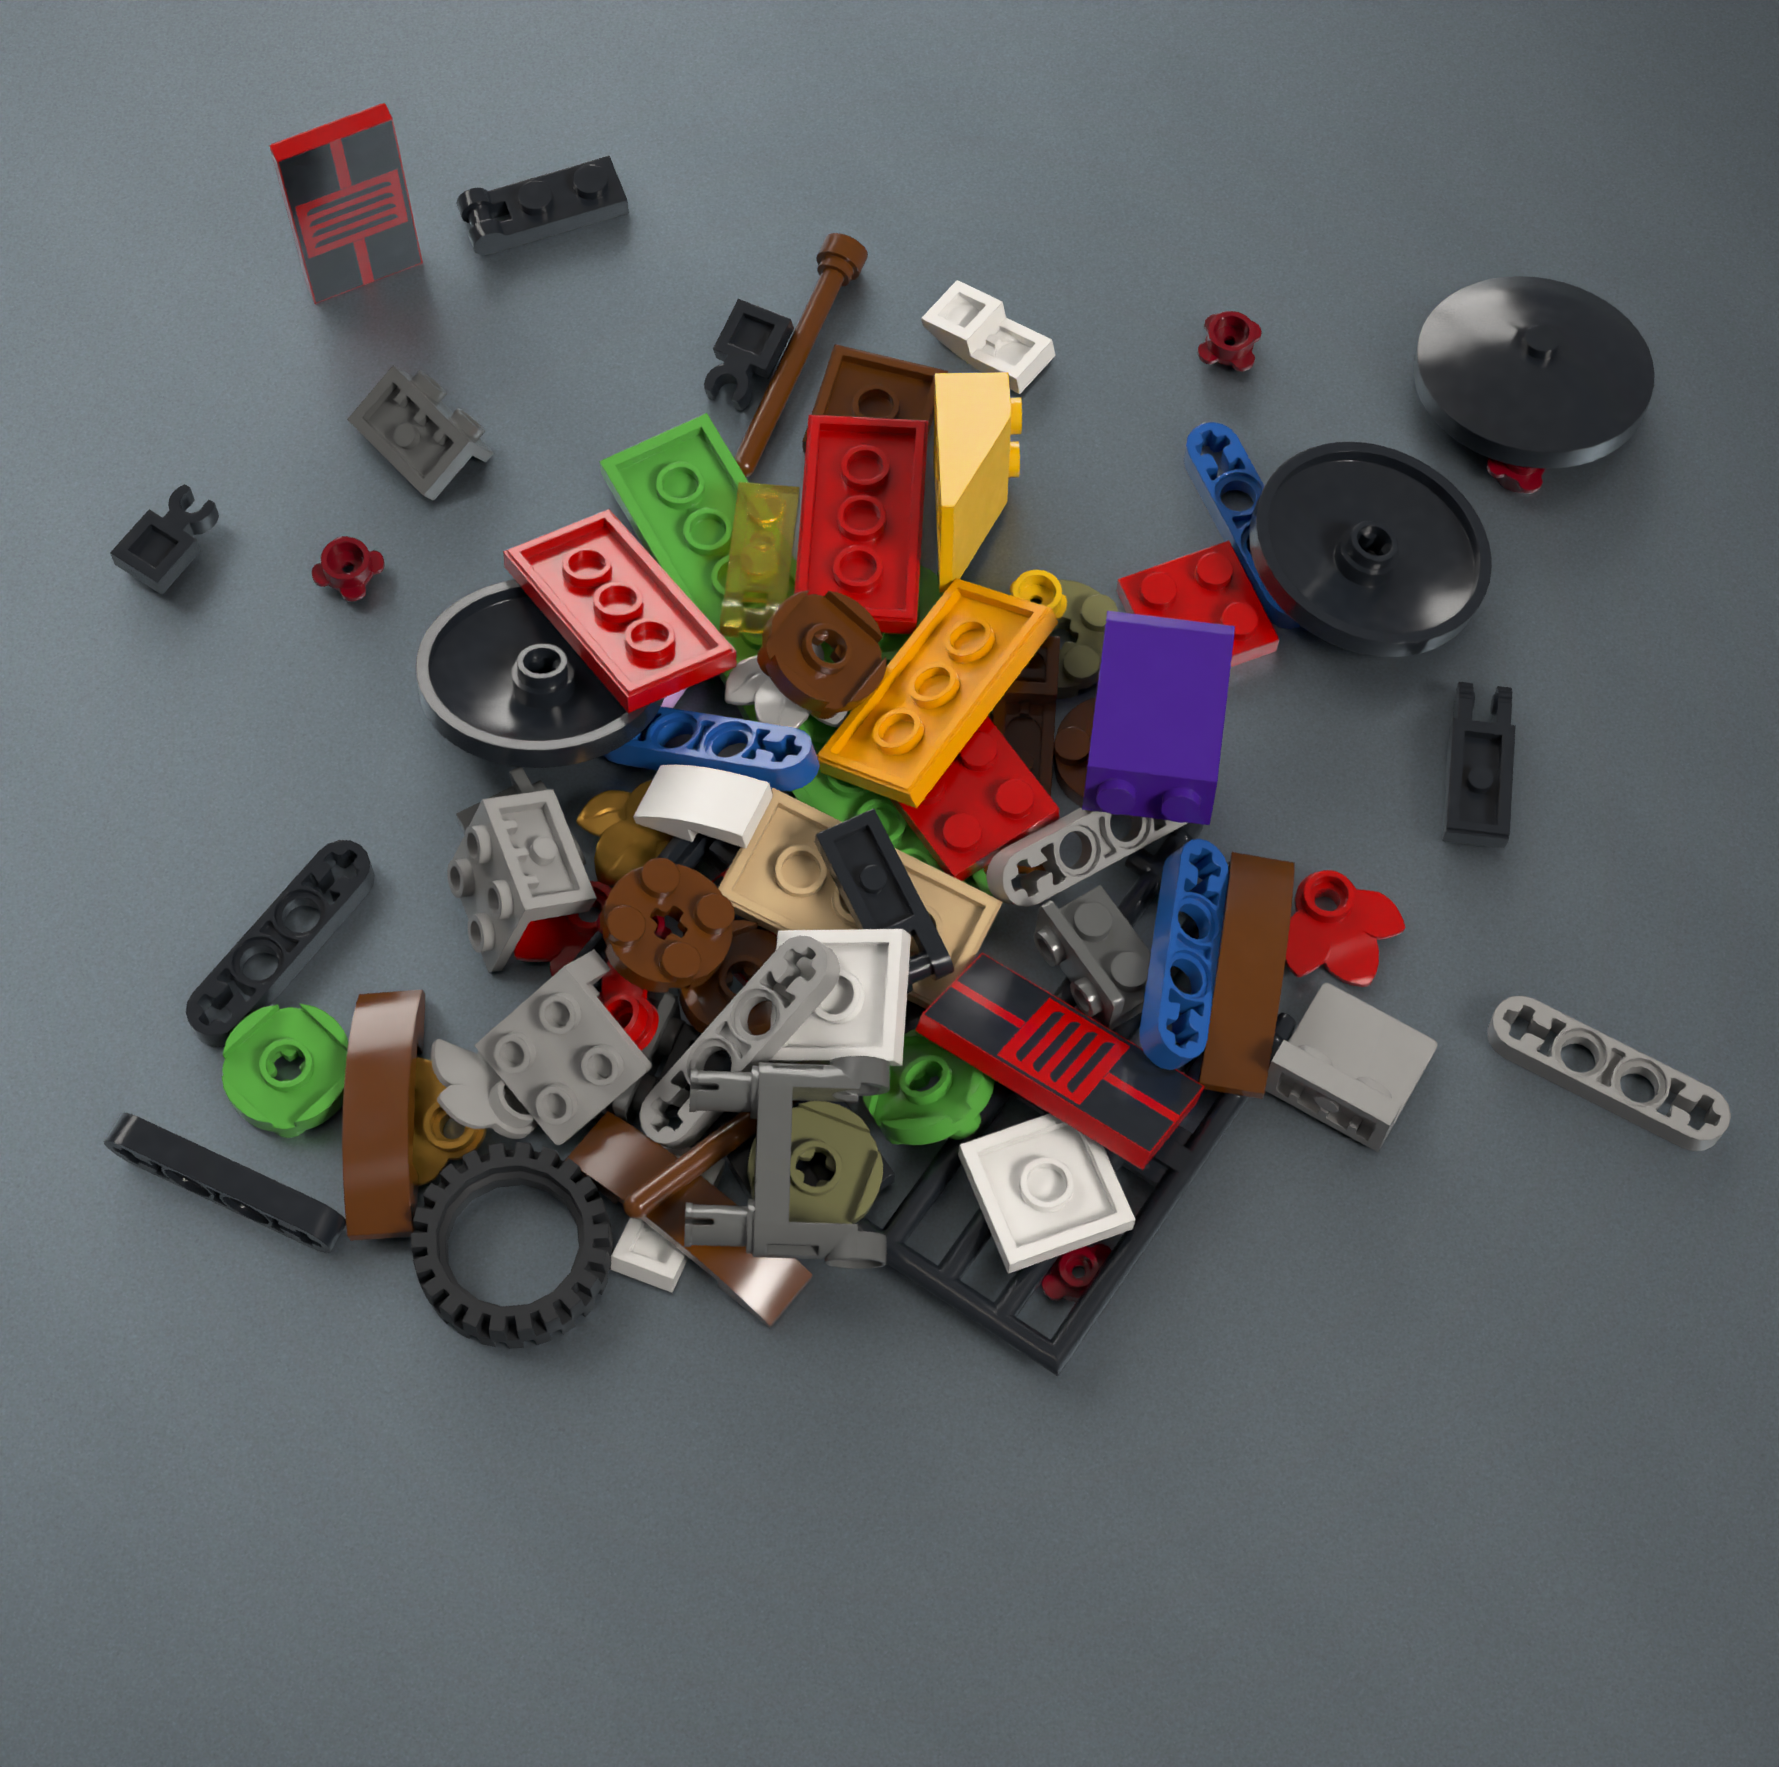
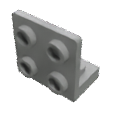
M554 789L482 799L453 859L448 864L447 876L449 887L456 898H461L468 917L470 943L476 952H481L489 973L503 970L530 921L588 912L596 900L595 893Z
M595 949L561 968L474 1045L556 1145L566 1142L651 1069L650 1061L597 998L600 994L593 985L611 969Z
M1324 983L1289 1042L1283 1040L1273 1057L1268 1070L1265 1091L1379 1152L1434 1055L1437 1042L1334 985Z

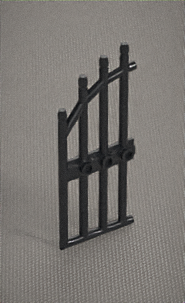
M1187 823L1174 830L1173 835L1167 837L1154 856L1144 848L1128 856L1125 866L1139 877L1117 908L1132 928L1160 892L1163 866L1166 858L1190 840L1197 839L1204 825ZM1179 911V914L1185 919L1181 925L1183 931L1191 938L1198 939L1199 929L1196 922L1187 913ZM1171 966L1170 969L1172 981L1181 970L1175 966ZM1066 976L1053 995L1075 1008L1077 1003L1071 993V982ZM1142 1012L1112 1029V1031L1130 1041L1140 1028ZM1283 1012L1277 1016L1270 1064L1283 1040L1288 1041L1296 1025V1021L1290 1015ZM1198 1057L1177 1068V1070L1186 1075ZM996 1080L990 1100L980 1112L981 1123L979 1128L966 1138L959 1140L947 1139L883 1229L868 1219L863 1218L858 1224V1231L886 1235L887 1265L1054 1375L1059 1376L1249 1097L1221 1092L1193 1134L1179 1125L1143 1170L1104 1147L1115 1174L1123 1166L1153 1185L1155 1189L1135 1216L1136 1220L1133 1229L1124 1232L1051 1339L1017 1318V1315L1059 1256L1015 1271L993 1302L961 1281L963 1275L992 1236L980 1207L938 1265L904 1244L962 1165L958 1156L959 1145L981 1138L1011 1095L1041 1115L1049 1114Z

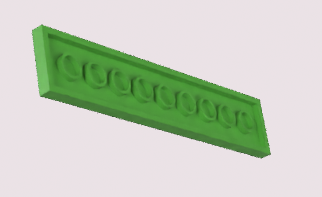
M705 413L599 461L601 475L646 551L736 650L737 664L744 659L756 656L762 647V633L767 621L786 599L794 595L797 561L708 414ZM824 641L821 645L824 651V661L834 663L830 658L831 652L834 649ZM733 668L718 674L725 687L728 676ZM755 704L736 705L744 720L758 722ZM809 714L808 719L798 729L805 731L810 736L816 754H818L838 728L826 725ZM820 769L810 783L802 788L787 792L789 796L841 822L874 808L894 848L944 872L888 797L823 774ZM983 869L962 881L994 897L988 888L986 874Z

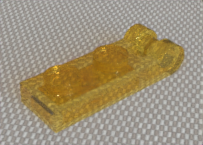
M739 482L725 594L720 616V633L724 637L740 638L741 632L762 634L769 618L788 599L800 503V487ZM744 602L766 603L765 609L744 608Z

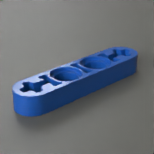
M1214 422L1200 424L1187 437L1183 460L1185 469L1224 542L1230 541L1270 622L1279 628H1299L1301 626L1285 613L1265 588L1254 565L1252 555L1246 546L1250 542L1249 534L1252 513L1264 488V484L1239 438L1231 428ZM1209 446L1213 453L1222 451L1220 461L1222 475L1217 477L1219 467L1212 455H1201L1202 447ZM1231 490H1240L1247 493L1252 498L1254 504L1245 511H1233L1222 503L1221 496Z
M660 707L654 719L635 738L604 755L608 761L617 764L658 770L660 765H691L728 771L768 782L771 790L775 788L779 791H792L804 787L815 778L820 767L812 740L801 729L667 707ZM684 734L692 735V738L682 746L664 748V745L674 737ZM737 743L747 744L746 748L737 755L731 757L718 756L723 749Z
M1203 839L1190 840L1168 856L1162 872L1139 1032L1140 1043L1146 1056L1152 1063L1167 1070L1180 1068L1198 1057L1204 1051L1208 1039L1229 870L1226 859L1215 845ZM1198 878L1202 879V881L1197 884ZM1179 911L1187 913L1196 922L1199 929L1198 939L1191 938L1183 931L1178 921ZM1171 966L1180 968L1189 977L1192 990L1190 995L1180 991L1173 983L1170 972ZM1170 1024H1172L1171 1031L1166 1029V1027Z

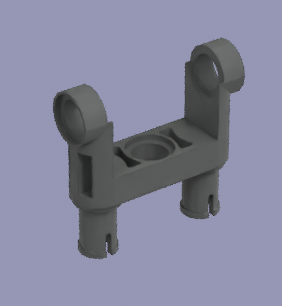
M846 1056L832 1059L830 1065L759 1062V1066H752V1072L699 1071L698 1069H691L689 1112H750V1119H757L754 1199H748L747 1206L698 1205L686 1202L684 1247H691V1245L746 1247V1254H753V1257L825 1259L826 1265L838 1268L869 1269L885 1266L887 1261L886 1235L858 1231V1224L789 1222L792 1100L858 1102V1096L887 1093L890 1091V1062L877 1057Z

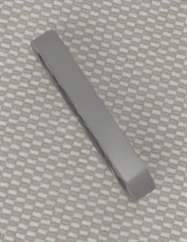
M1081 807L1005 847L994 855L987 870L988 888L992 895L1003 903L1024 907L1037 905L1187 823L1132 816L1131 830L1126 837L1118 840L1111 832L1110 820L1112 814L1082 810ZM1074 832L1081 840L1082 853L1078 862L1071 867H1067L1060 858V843L1068 833ZM1042 864L1046 871L1034 870L1021 878L1022 888L1012 887L1011 880L1018 875L1017 865L1036 867Z
M801 935L789 938L780 945L647 1095L642 1103L639 1115L641 1128L646 1136L659 1144L675 1149L690 1147L697 1142L723 1114V1111L689 1112L690 1091L686 1090L685 1086L687 1083L690 1084L691 1069L703 1071L708 1057L720 1050H727L731 1056V1072H752V1066H759V1062L768 1063L830 994L838 982L840 966L833 950L812 937ZM803 956L812 960L811 966L816 971L813 978L809 981L800 977L801 971L796 966L799 959ZM776 983L787 988L785 991L796 997L792 1003L786 997L772 990ZM771 1001L776 1009L775 1023L765 1034L752 1035L747 1023L750 1011L759 1002ZM671 1104L680 1108L678 1115L683 1122L678 1129L667 1126L670 1120L665 1111Z
M1526 996L1509 997L1498 1005L1490 1019L1487 1029L1488 1040L1494 1051L1503 1058L1681 1148L1691 1151H1704L1714 1146L1729 1126L1731 1118L1729 1105L1723 1095L1715 1089L1533 998ZM1517 1017L1529 1022L1527 1026L1528 1033H1525L1521 1040L1509 1035L1511 1030L1510 1024H1513ZM1549 1031H1552L1558 1035L1551 1044L1546 1056L1540 1053L1539 1050ZM1568 1044L1585 1046L1594 1056L1595 1068L1583 1073L1572 1071L1562 1061L1561 1049ZM1634 1073L1643 1075L1650 1080L1654 1087V1099L1644 1103L1630 1100L1621 1090V1078L1627 1074ZM1669 1091L1677 1094L1665 1116L1657 1111L1668 1097ZM1695 1106L1706 1111L1704 1119L1706 1123L1700 1130L1693 1129L1688 1125L1690 1121L1688 1113Z

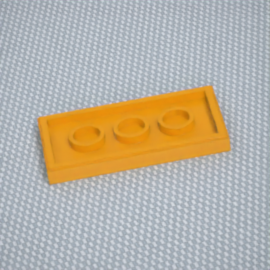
M955 578L886 666L885 675L879 686L862 704L850 712L817 754L821 773L917 808L1059 623L1053 609Z

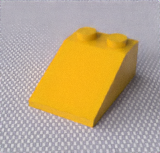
M1008 372L935 373L933 468L939 593L945 592L955 578H961L1007 504L1008 478H1017L1020 475L1019 441H1010V435L1022 434L1021 397L1010 398Z

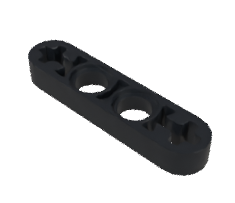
M337 840L328 843L320 849L195 989L187 1001L186 1015L194 1034L202 1043L211 1047H225L226 1040L233 1029L254 1011L270 1006L368 895L373 887L375 874L368 853L360 844L351 840ZM353 863L357 876L352 880L341 876L335 881L331 869L335 865L347 868ZM317 886L320 892L312 888ZM328 890L334 902L332 905H329L323 896ZM302 905L312 906L320 912L318 923L309 931L303 933L293 932L285 926L286 917L296 907ZM270 953L278 959V966L275 972L266 979L252 980L243 974L246 961L255 954ZM234 980L237 987L251 998L244 1000L239 991L234 996L228 983ZM227 1005L231 1015L230 1020L223 1023L221 1020L215 1019L209 1024L205 1011L210 1006L221 1010Z
M121 1113L104 1140V1145L125 1161L317 1251L330 1253L346 1226V1219L328 1205L133 1114Z

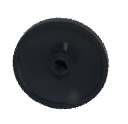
M1527 276L1501 277L1477 282L1456 291L1444 299L1431 312L1421 329L1413 363L1414 382L1420 400L1429 415L1447 434L1469 449L1488 458L1516 466L1544 469L1565 468L1589 463L1610 454L1626 443L1637 431L1644 419L1652 396L1655 378L1653 360L1644 338L1632 322L1617 308L1595 294L1574 285L1552 279Z
M1335 442L1311 447L1299 452L1286 460L1271 475L1256 502L1251 517L1249 540L1252 558L1261 581L1275 602L1294 621L1315 636L1356 653L1381 657H1404L1424 653L1444 645L1456 637L1470 622L1482 603L1490 583L1492 571L1490 545L1486 531L1472 505L1438 471L1408 454L1385 446L1362 442Z
M515 579L484 587L453 603L428 628L417 652L416 677L418 695L426 717L434 728L448 741L465 752L494 763L525 768L561 767L589 761L608 754L642 732L654 719L664 698L628 713Z

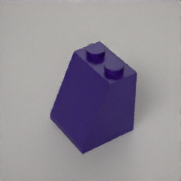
M1107 611L1082 810L1170 820L1178 823L1210 825L1218 782L1235 626Z

